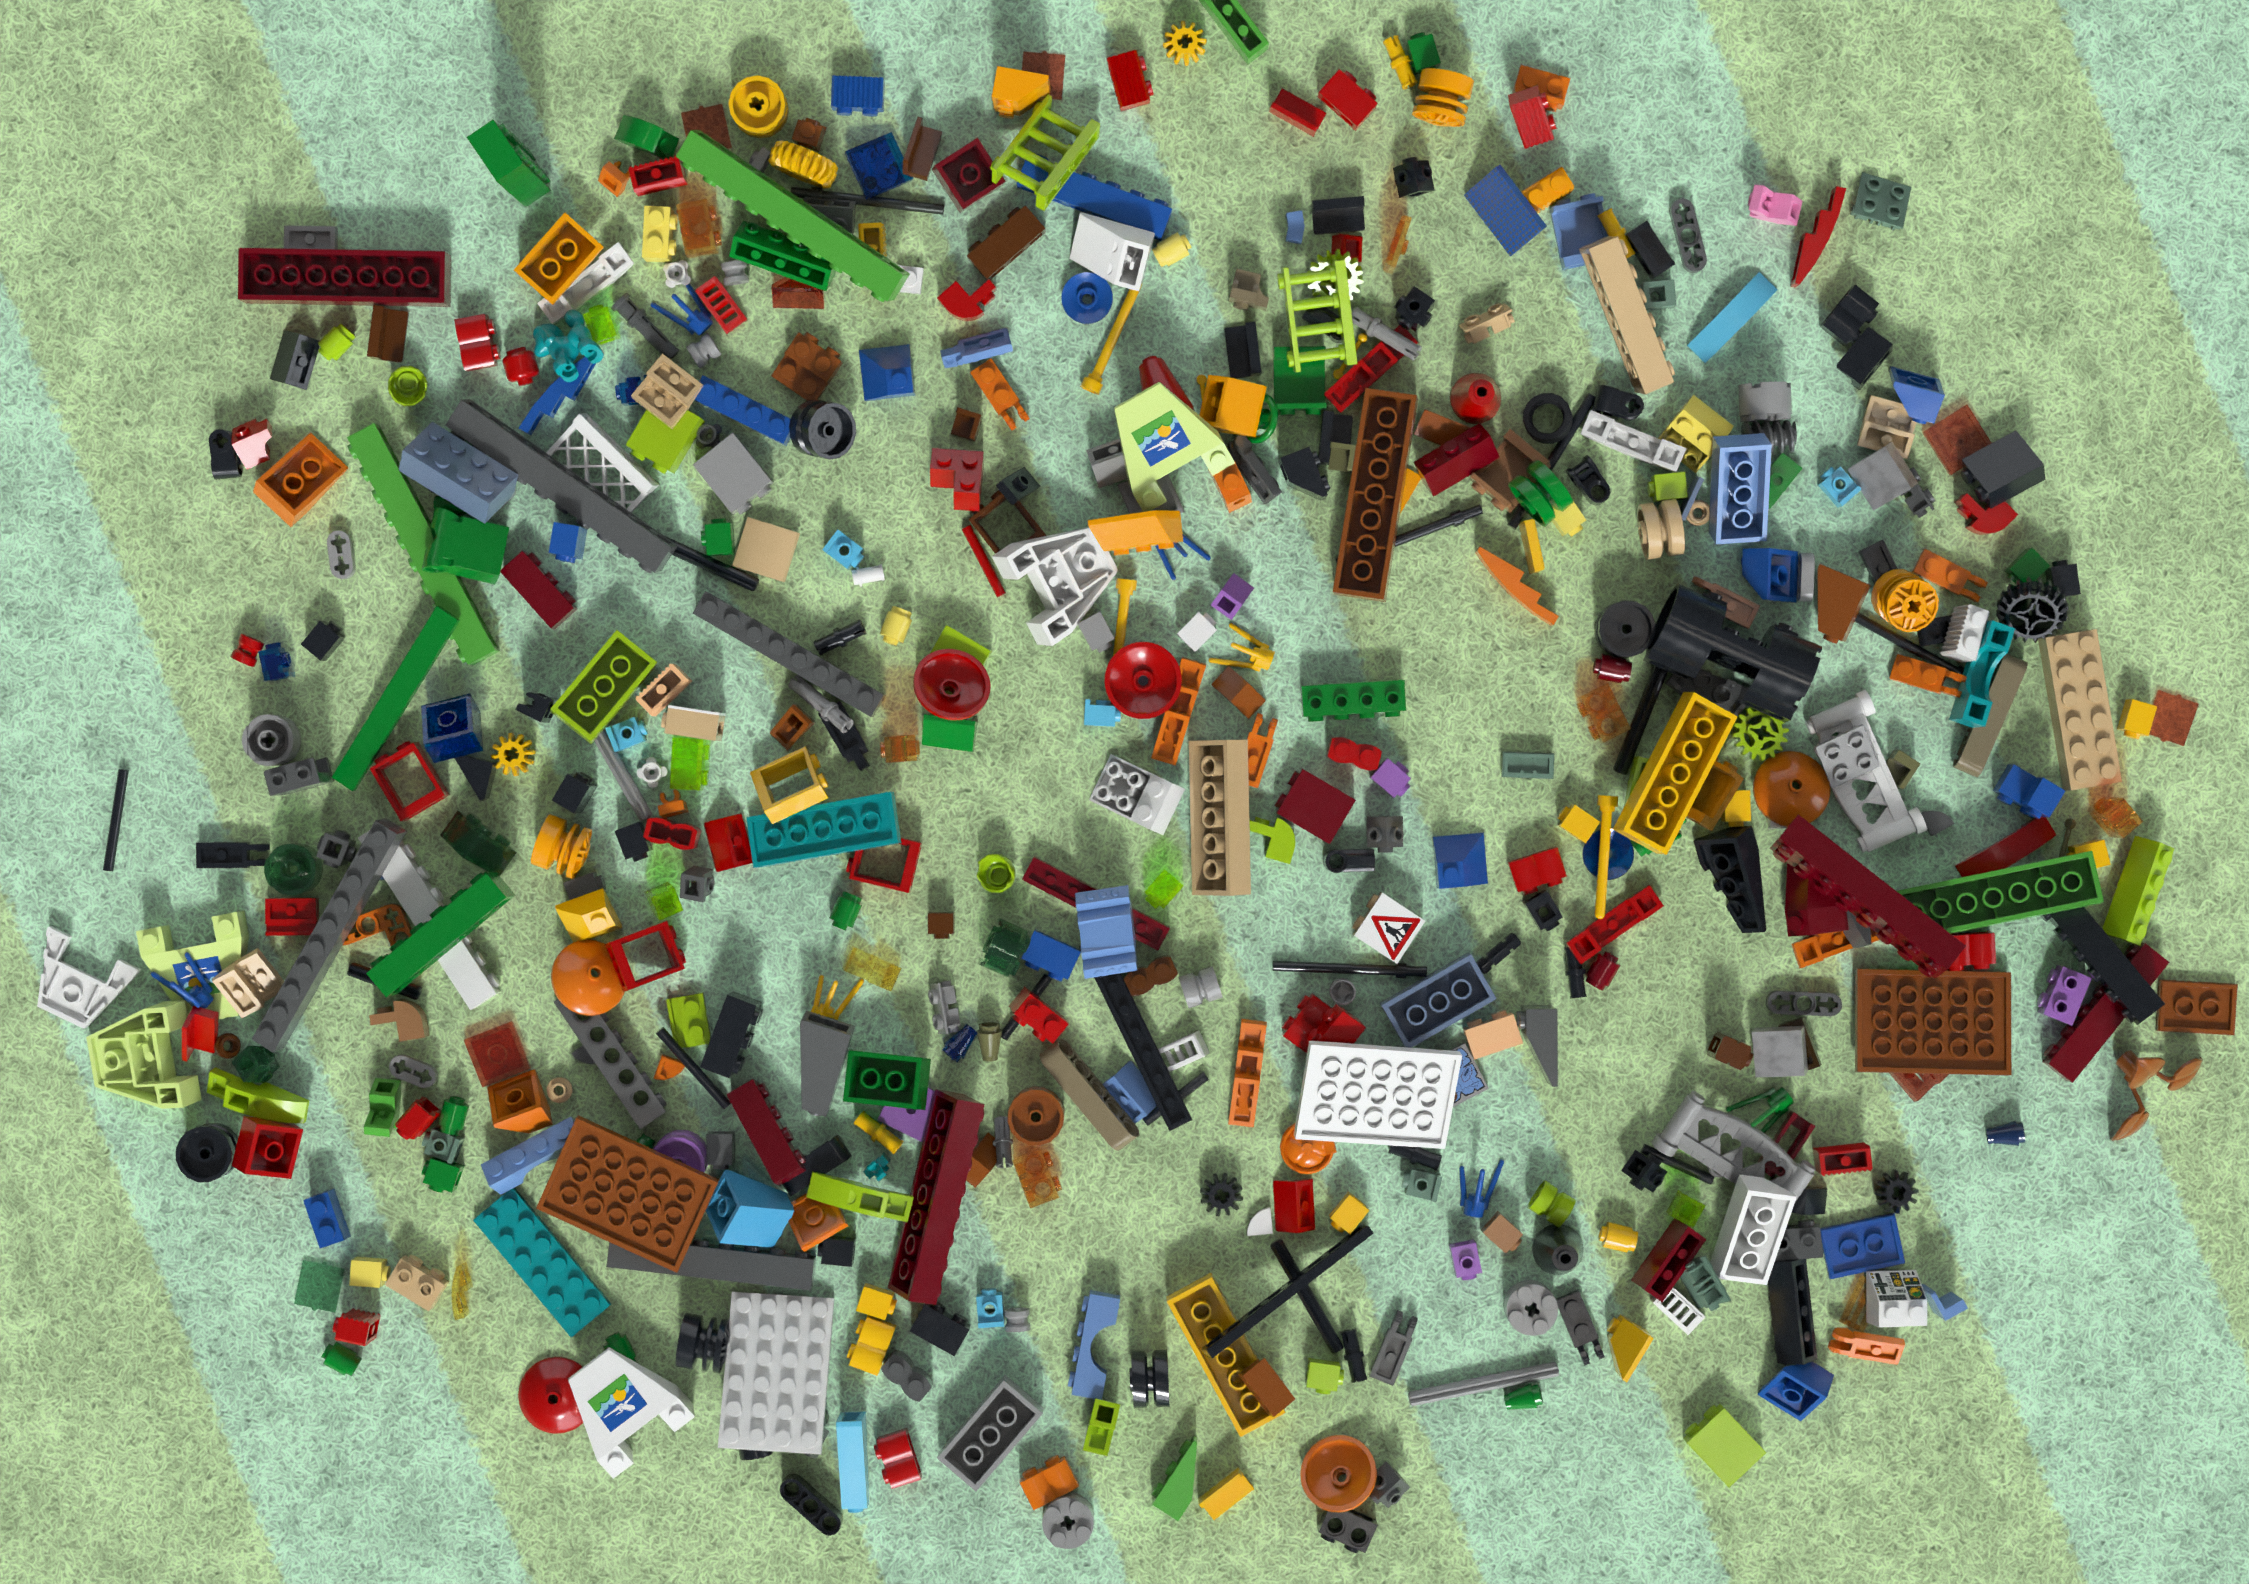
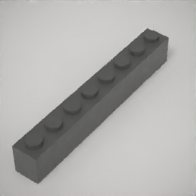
M705 591L693 612L694 615L870 717H874L886 696Z
M695 1238L690 1244L679 1271L676 1273L609 1242L606 1267L811 1291L814 1281L816 1256H810V1251L804 1252L803 1250H796L795 1254L785 1253V1249L779 1247H770V1251L760 1250L759 1246L745 1245L744 1248L734 1247V1244L719 1243V1245L709 1244L707 1239Z

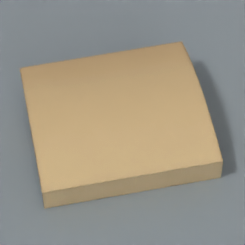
M662 353L647 371V377L633 392L631 397L673 429L701 391L703 384Z
M1869 395L1857 445L1877 451L1893 442L1902 458L1908 459L1917 422L1913 421L1912 417H1909L1902 403Z
M747 517L732 566L785 582L800 533Z
M259 948L218 973L212 979V982L240 1017L244 1018L263 1008L265 1001L275 997L284 980Z

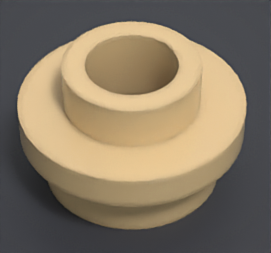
M1695 500L1686 518L1687 521L1694 526H1701L1707 523L1710 514L1709 505L1702 500ZM1695 508H1699L1702 511L1700 518H1696L1693 515Z
M557 1077L548 1083L547 1095L552 1101L563 1103L571 1097L573 1087L568 1079ZM556 1086L563 1087L564 1092L562 1095H558L555 1092Z

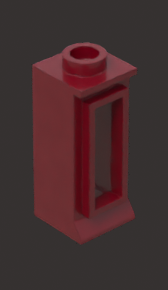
M1790 1111L1773 1137V1140L1778 1144L1790 1125L1798 1128L1800 1132L1786 1152L1794 1160L1816 1126L1795 1112ZM1763 1155L1760 1157V1159H1759L1757 1162H1760V1161L1763 1160ZM1767 1161L1765 1163V1173L1770 1177L1774 1178L1776 1174L1778 1176L1785 1174V1169L1781 1166L1776 1167L1775 1162Z

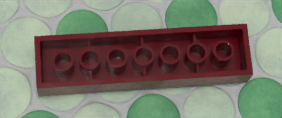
M238 248V300L246 304L451 307V255L445 251Z
M1799 814L1769 848L1773 851L1776 859L1783 863L1787 862L1794 867L1793 870L1799 877L1803 879L1808 878L1813 882L1818 892L1832 897L1835 900V904L1841 910L1849 911L1856 916L1855 919L1861 926L1865 928L1870 927L1874 930L1880 941L1887 945H1893L1898 949L1897 953L1907 961L1912 960L1919 966L1918 970L1925 976H1932L1934 979L1949 969L1966 947L1956 937Z
M935 1089L910 1195H913L914 1198L908 1222L903 1221L888 1283V1289L911 1302L936 1305L937 1299L941 1294V1282L948 1266L947 1257L949 1249L954 1242L955 1224L959 1220V1208L962 1197L966 1192L965 1183L968 1172L972 1167L971 1158L974 1147L978 1142V1129L980 1122L984 1118L985 1104L961 1093Z

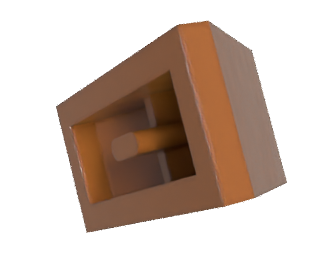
M1229 666L1211 684L1248 719L1266 701L1246 680Z
M793 704L771 730L770 734L788 751L816 722L797 704Z
M989 1132L973 1150L971 1158L972 1167L968 1172L966 1181L975 1188L997 1163L996 1146L993 1145L995 1137Z

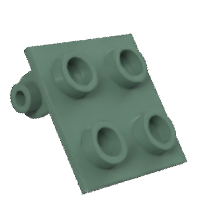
M1862 172L1856 202L1851 208L1850 215L1854 216V219L1865 221L1869 219L1870 224L1873 221H1877V226L1881 224V226L1891 228L1893 231L1895 228L1903 229L1911 187Z
M1706 1255L1693 1258L1691 1262L1685 1265L1686 1270L1680 1279L1698 1309L1706 1307L1710 1311H1714L1720 1307L1719 1304L1731 1301Z

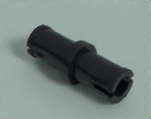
M859 619L844 628L833 629V633L815 640L814 645L819 655L822 656L839 646L842 648L847 646L848 642L866 635L867 632L864 625H862V621Z
M1565 947L1567 963L1565 976H1568L1570 999L1587 997L1583 975L1586 974V970L1583 969L1582 964L1578 962L1569 947Z
M1391 1145L1388 1152L1389 1154L1410 1160L1409 1163L1411 1164L1418 1163L1437 1171L1442 1155L1424 1150L1421 1147Z
M1357 1329L1341 1331L1346 1353L1343 1356L1344 1360L1348 1362L1351 1383L1367 1380L1362 1359L1364 1352L1360 1350Z

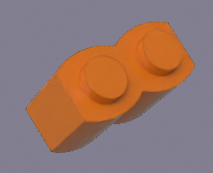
M1055 1455L1045 1461L1046 1465L1039 1469L1032 1467L1022 1473L1023 1477L1019 1480V1483L1033 1510L1079 1487V1482L1065 1456L1059 1458L1058 1455Z

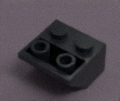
M1307 447L1279 459L1278 463L1287 486L1320 501L1326 499L1330 486L1326 476H1320L1318 468L1321 463L1316 451L1311 452L1310 447Z

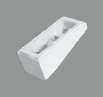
M1199 1030L1158 1049L1160 1054L1165 1052L1171 1065L1167 1067L1169 1072L1209 1054V1050ZM1190 1040H1192L1197 1051V1054H1195L1190 1044ZM1181 1044H1184L1189 1055L1188 1058H1185L1180 1047ZM1174 1048L1180 1062H1175L1170 1049Z
M1674 1287L1667 1297L1671 1293L1675 1296L1666 1306L1662 1305L1663 1302L1653 1296L1650 1299L1651 1302L1687 1335L1705 1318ZM1678 1300L1682 1301L1672 1313L1669 1311ZM1687 1306L1689 1309L1680 1319H1677L1676 1316ZM1692 1313H1695L1697 1316L1685 1326L1683 1324L1684 1321Z

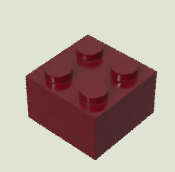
M978 137L932 168L933 173L959 213L986 197L1006 182L1003 176L997 184L992 182V170L990 168L993 161Z

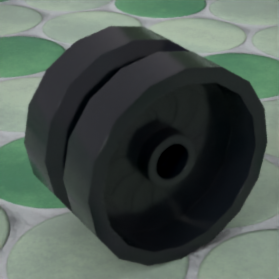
M809 400L799 405L792 414L789 424L790 438L794 447L803 454L829 460L837 459L845 455L852 447L856 436V422L852 413L844 405L822 400Z
M1623 600L1607 606L1600 612L1595 622L1594 634L1598 645L1605 653L1616 657L1628 658L1643 653L1651 645L1655 637L1656 624L1652 613L1644 605L1636 601ZM1628 625L1630 628L1627 630V634L1622 632V626Z
M206 1123L187 1131L180 1138L176 1147V1162L180 1171L187 1178L196 1182H211L229 1174L234 1169L231 1165L238 1137L228 1126L221 1123Z
M1154 1350L1151 1367H1147V1354L1145 1351H1131L1132 1368H1129L1130 1392H1133V1407L1147 1408L1149 1404V1391L1154 1393V1404L1156 1407H1170L1167 1350Z

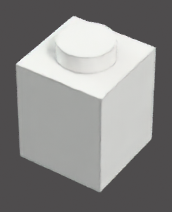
M1198 612L1177 635L1196 652L1217 631L1214 627L1216 621L1208 613L1202 615Z

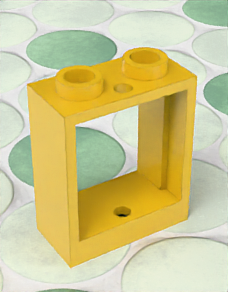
M806 746L750 772L763 811L772 824L828 798L825 788L829 787L823 773L819 774L818 771L821 768V764L816 754L811 755ZM808 768L814 785L775 802L770 785Z

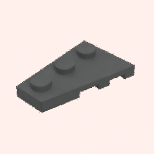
M1703 669L1699 670L1696 679L1692 681L1672 674L1665 683L1680 696H1682L1683 692H1695L1737 717L1746 707V705L1738 702L1742 685L1730 679L1713 675L1711 672Z

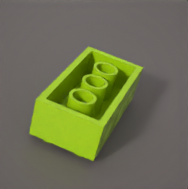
M616 630L551 707V713L592 744L655 669L657 662Z

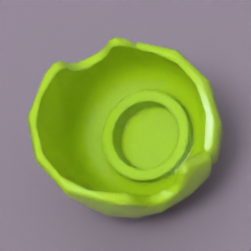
M411 365L400 366L389 377V394L398 404L415 406L426 396L427 379L418 368Z
M988 854L979 860L976 876L985 890L991 893H1003L1013 885L1016 870L1009 858L1002 854Z

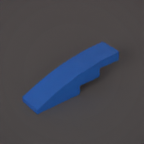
M586 357L576 362L575 366L579 372L577 379L572 382H566L559 377L532 406L519 429L532 436L544 414L554 418L565 397L575 401L596 364L589 362Z

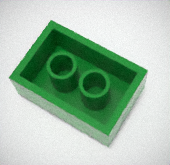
M848 1050L843 1102L926 1110L931 1059Z

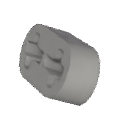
M337 530L332 532L327 538L330 570L335 577L348 579L354 575L356 569L353 542L348 533ZM338 535L342 539H346V544H342V553H340L339 547L333 544L338 539ZM340 557H343L344 564L349 565V569L345 570L344 575L342 571H337V566L341 565Z
M1799 553L1797 601L1811 602L1813 599L1814 553Z
M408 1055L394 1057L389 1065L393 1076L421 1088L432 1086L438 1079L435 1067ZM404 1060L406 1061L405 1066L411 1068L412 1071L404 1070L399 1073V1067L395 1066L396 1063ZM427 1069L429 1070L428 1075L432 1079L424 1083L422 1082V1076L415 1074L416 1071L425 1072Z

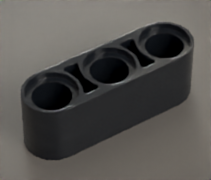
M836 1135L830 1141L811 1151L810 1154L805 1155L806 1162L803 1165L806 1171L782 1185L788 1194L792 1196L809 1185L812 1172L826 1174L848 1160L852 1155L840 1136Z
M789 1474L784 1478L780 1486L782 1498L821 1533L828 1536L835 1535L840 1530L843 1522L842 1513L800 1475ZM789 1482L796 1483L799 1491L795 1493L788 1491L786 1484ZM808 1499L815 1500L818 1508L814 1510L807 1508L805 1501ZM827 1516L834 1517L837 1520V1525L833 1527L826 1525L824 1518Z

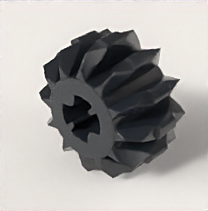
M1893 1169L1891 1177L1884 1172L1882 1176L1885 1181L1876 1180L1875 1182L1881 1189L1873 1191L1875 1195L1880 1196L1876 1201L1877 1204H1884V1210L1887 1212L1893 1208L1896 1214H1900L1901 1206L1904 1210L1909 1211L1910 1207L1907 1203L1910 1201L1915 1204L1917 1200L1911 1196L1912 1194L1919 1193L1917 1188L1912 1187L1916 1183L1915 1179H1908V1173L1905 1171L1899 1175V1172ZM1894 1187L1899 1188L1898 1197L1892 1195L1894 1194Z
M1225 1172L1222 1175V1180H1218L1216 1173L1213 1174L1214 1183L1209 1179L1204 1180L1205 1185L1209 1189L1200 1188L1201 1194L1209 1195L1203 1197L1201 1203L1211 1202L1207 1206L1206 1211L1211 1212L1216 1207L1215 1214L1218 1217L1221 1214V1209H1225V1214L1229 1216V1206L1238 1210L1239 1206L1234 1200H1243L1242 1195L1234 1194L1240 1192L1242 1186L1232 1187L1236 1183L1237 1178L1232 1177L1227 1182L1228 1175ZM1218 1189H1222L1223 1192L1228 1191L1229 1195H1225V1200L1221 1201L1220 1197L1215 1198L1214 1194H1218Z

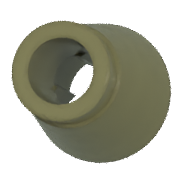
M996 1022L979 1024L977 1035L982 1060L996 1061L998 1060L1002 1029H1000L999 1023Z

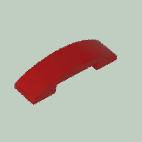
M2040 817V819L2033 818L2023 824L2018 830L1983 851L1973 854L1955 865L1961 877L2005 869L2056 836V833L2046 817Z
M1648 885L1606 912L1602 919L1593 921L1567 941L1566 944L1578 962L1582 964L1601 951V948L1640 921L1647 919L1664 907L1651 886Z

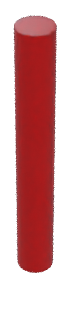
M971 525L963 528L962 531L996 597L998 598L1006 594Z

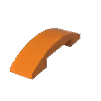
M1870 928L1871 943L1879 939L1876 936L1877 933ZM1843 931L1810 935L1792 943L1799 968L1823 961L1824 958L1853 948Z

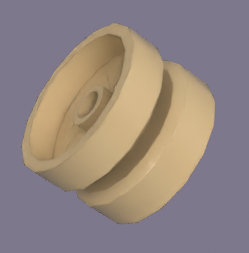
M1677 500L1661 501L1658 509L1653 502L1639 504L1637 508V523L1641 548L1645 559L1661 558L1663 547L1669 557L1684 554V527Z

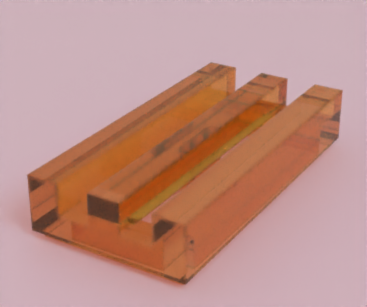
M1860 1275L1839 1322L1864 1333L1868 1324L1866 1322V1312L1860 1325L1856 1324V1321L1866 1302V1288L1851 1320H1847L1864 1283H1866V1277Z

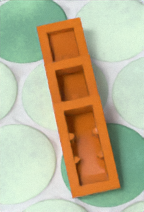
M1482 547L1477 548L1475 553L1511 597L1550 626L1555 624L1559 616L1537 604L1542 594L1520 582L1525 572Z
M1185 657L1181 658L1179 665L1182 676L1180 694L1173 706L1164 714L1151 756L1152 759L1175 766L1206 668L1205 663Z
M1241 1019L1228 1120L1229 1125L1254 1128L1267 1028L1266 1021Z

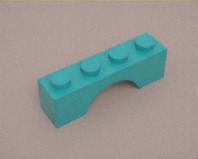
M1993 620L1987 621L1976 661L1966 662L1963 675L1967 678L1965 682H1960L1958 690L1962 693L1960 698H1955L1949 720L1971 728L1986 726L1993 703L1989 697L1990 681L1997 664L2009 651L2015 628Z

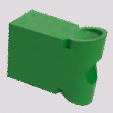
M436 507L434 508L430 527L433 543L425 550L422 571L429 573L448 572L449 574L495 585L500 576L510 527L489 522L484 524L479 520L459 517L449 510Z

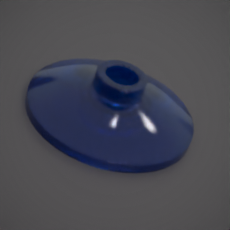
M1611 829L1610 851L1612 855L1609 858L1607 880L1623 876L1630 869L1634 860V849L1629 838ZM1600 830L1591 835L1584 844L1582 851L1584 865L1595 877H1597Z

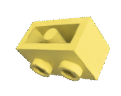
M644 206L642 258L646 262L672 263V255H676V240H673V230H677L678 218L671 207Z

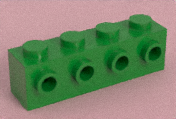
M743 220L733 236L729 255L731 258L827 291L836 274V271L829 266V261L823 257L819 259L811 255L807 251L809 249L802 243H794L781 232L772 231L756 223Z
M1405 680L1300 686L1302 717H1308V722L1324 721L1323 716L1334 715V720L1349 719V714H1359V719L1375 718V713L1385 712V717L1400 716V711H1406Z

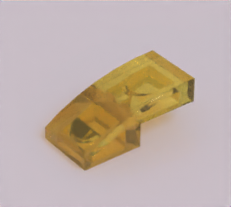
M852 946L842 969L867 980L869 983L892 991L902 968Z
M466 1262L456 1267L452 1282V1308L455 1320L469 1315L464 1291L469 1290L473 1285Z

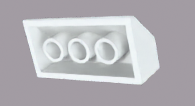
M1739 1174L1710 1260L1719 1279L1767 1285L1797 1197L1794 1193L1765 1178Z

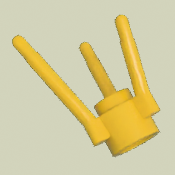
M1230 623L1229 627L1257 646L1252 650L1237 643H1231V647L1249 654V661L1253 663L1209 658V662L1249 668L1260 672L1261 668L1268 670L1275 651L1270 650L1269 645L1260 642L1241 628Z
M820 975L814 1004L810 1012L838 1020L843 1010L864 983V980L860 979L836 1012L833 1013L835 1009L830 1006V1003L835 994L838 981L835 980L825 1003H820L824 976Z

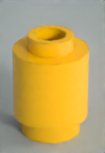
M1607 1222L1606 1226H1601L1598 1240L1602 1241V1247L1626 1253L1628 1251L1634 1252L1637 1245L1638 1232L1633 1231L1632 1227Z

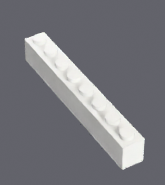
M369 831L358 837L361 844L365 840ZM401 841L382 876L416 926L421 922L424 923L432 919L429 915L441 905L444 906L442 903L444 897L437 887L433 888L429 883L430 875L422 865L418 866L414 860L416 854L409 844L404 845L403 841ZM467 935L443 955L438 962L469 1009L472 1010L501 991L498 988L500 986L499 980L493 973L489 974L484 967L486 964L484 957L479 951L474 952L470 946L472 940Z

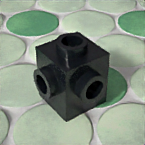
M1410 157L1402 160V165L1393 168L1399 198L1418 197L1435 191L1428 160H1418L1417 157Z
M1414 286L1407 296L1402 295L1394 307L1397 309L1395 315L1397 323L1404 329H1412L1417 332L1420 326L1425 328L1433 316L1431 311L1434 309L1435 300Z
M1637 1150L1633 1152L1621 1170L1632 1178L1629 1182L1640 1191L1645 1187L1653 1193L1662 1184L1667 1174V1171L1660 1167L1661 1160L1650 1153L1646 1157Z

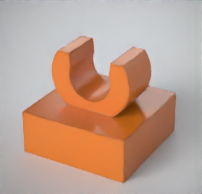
M609 161L602 167L598 182L618 197L625 190L630 174L629 170L626 173L619 170L621 166L620 161L615 162L614 165Z
M677 789L673 790L675 797L672 801H667L664 792L660 793V800L663 804L658 805V810L661 817L668 818L689 812L687 803L681 800V794Z

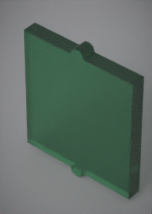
M303 1260L294 1304L311 1307L313 1311L320 1309L335 1313L345 1268L327 1265L326 1262L317 1263Z

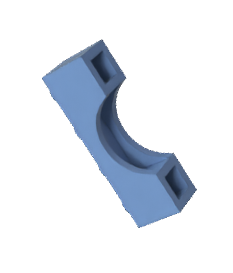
M569 1117L481 1164L489 1187L501 1195L522 1184L525 1175L534 1167L546 1161L558 1159L575 1119Z
M1090 1290L1089 1297L1084 1296L1081 1311L1086 1312L1085 1322L1079 1321L1077 1336L1082 1337L1080 1347L1075 1346L1072 1359L1073 1362H1077L1075 1372L1070 1371L1068 1387H1073L1072 1395L1102 1400L1107 1371L1094 1360L1091 1352V1343L1100 1330L1116 1325L1120 1295Z

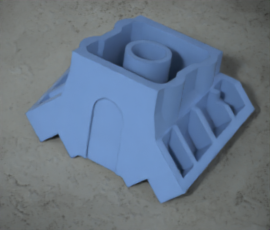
M1128 885L1075 893L1085 979L1137 971L1136 939Z

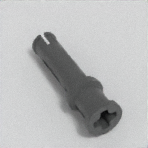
M628 293L622 295L613 304L611 309L614 312L617 311L627 321L628 327L639 331L661 355L663 353L672 360L680 350L646 317V311L643 308L640 309L630 299Z

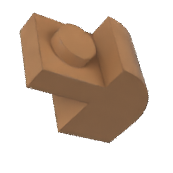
M398 999L393 1001V1011L392 1006L376 1008L377 1013L369 1015L371 1025L396 1021L399 1042L430 1036L426 1014L413 1001Z

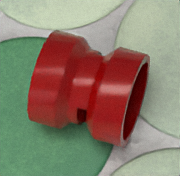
M241 633L238 639L239 645L237 649L233 650L230 657L243 664L255 667L257 662L256 656L258 652L262 651L265 643Z

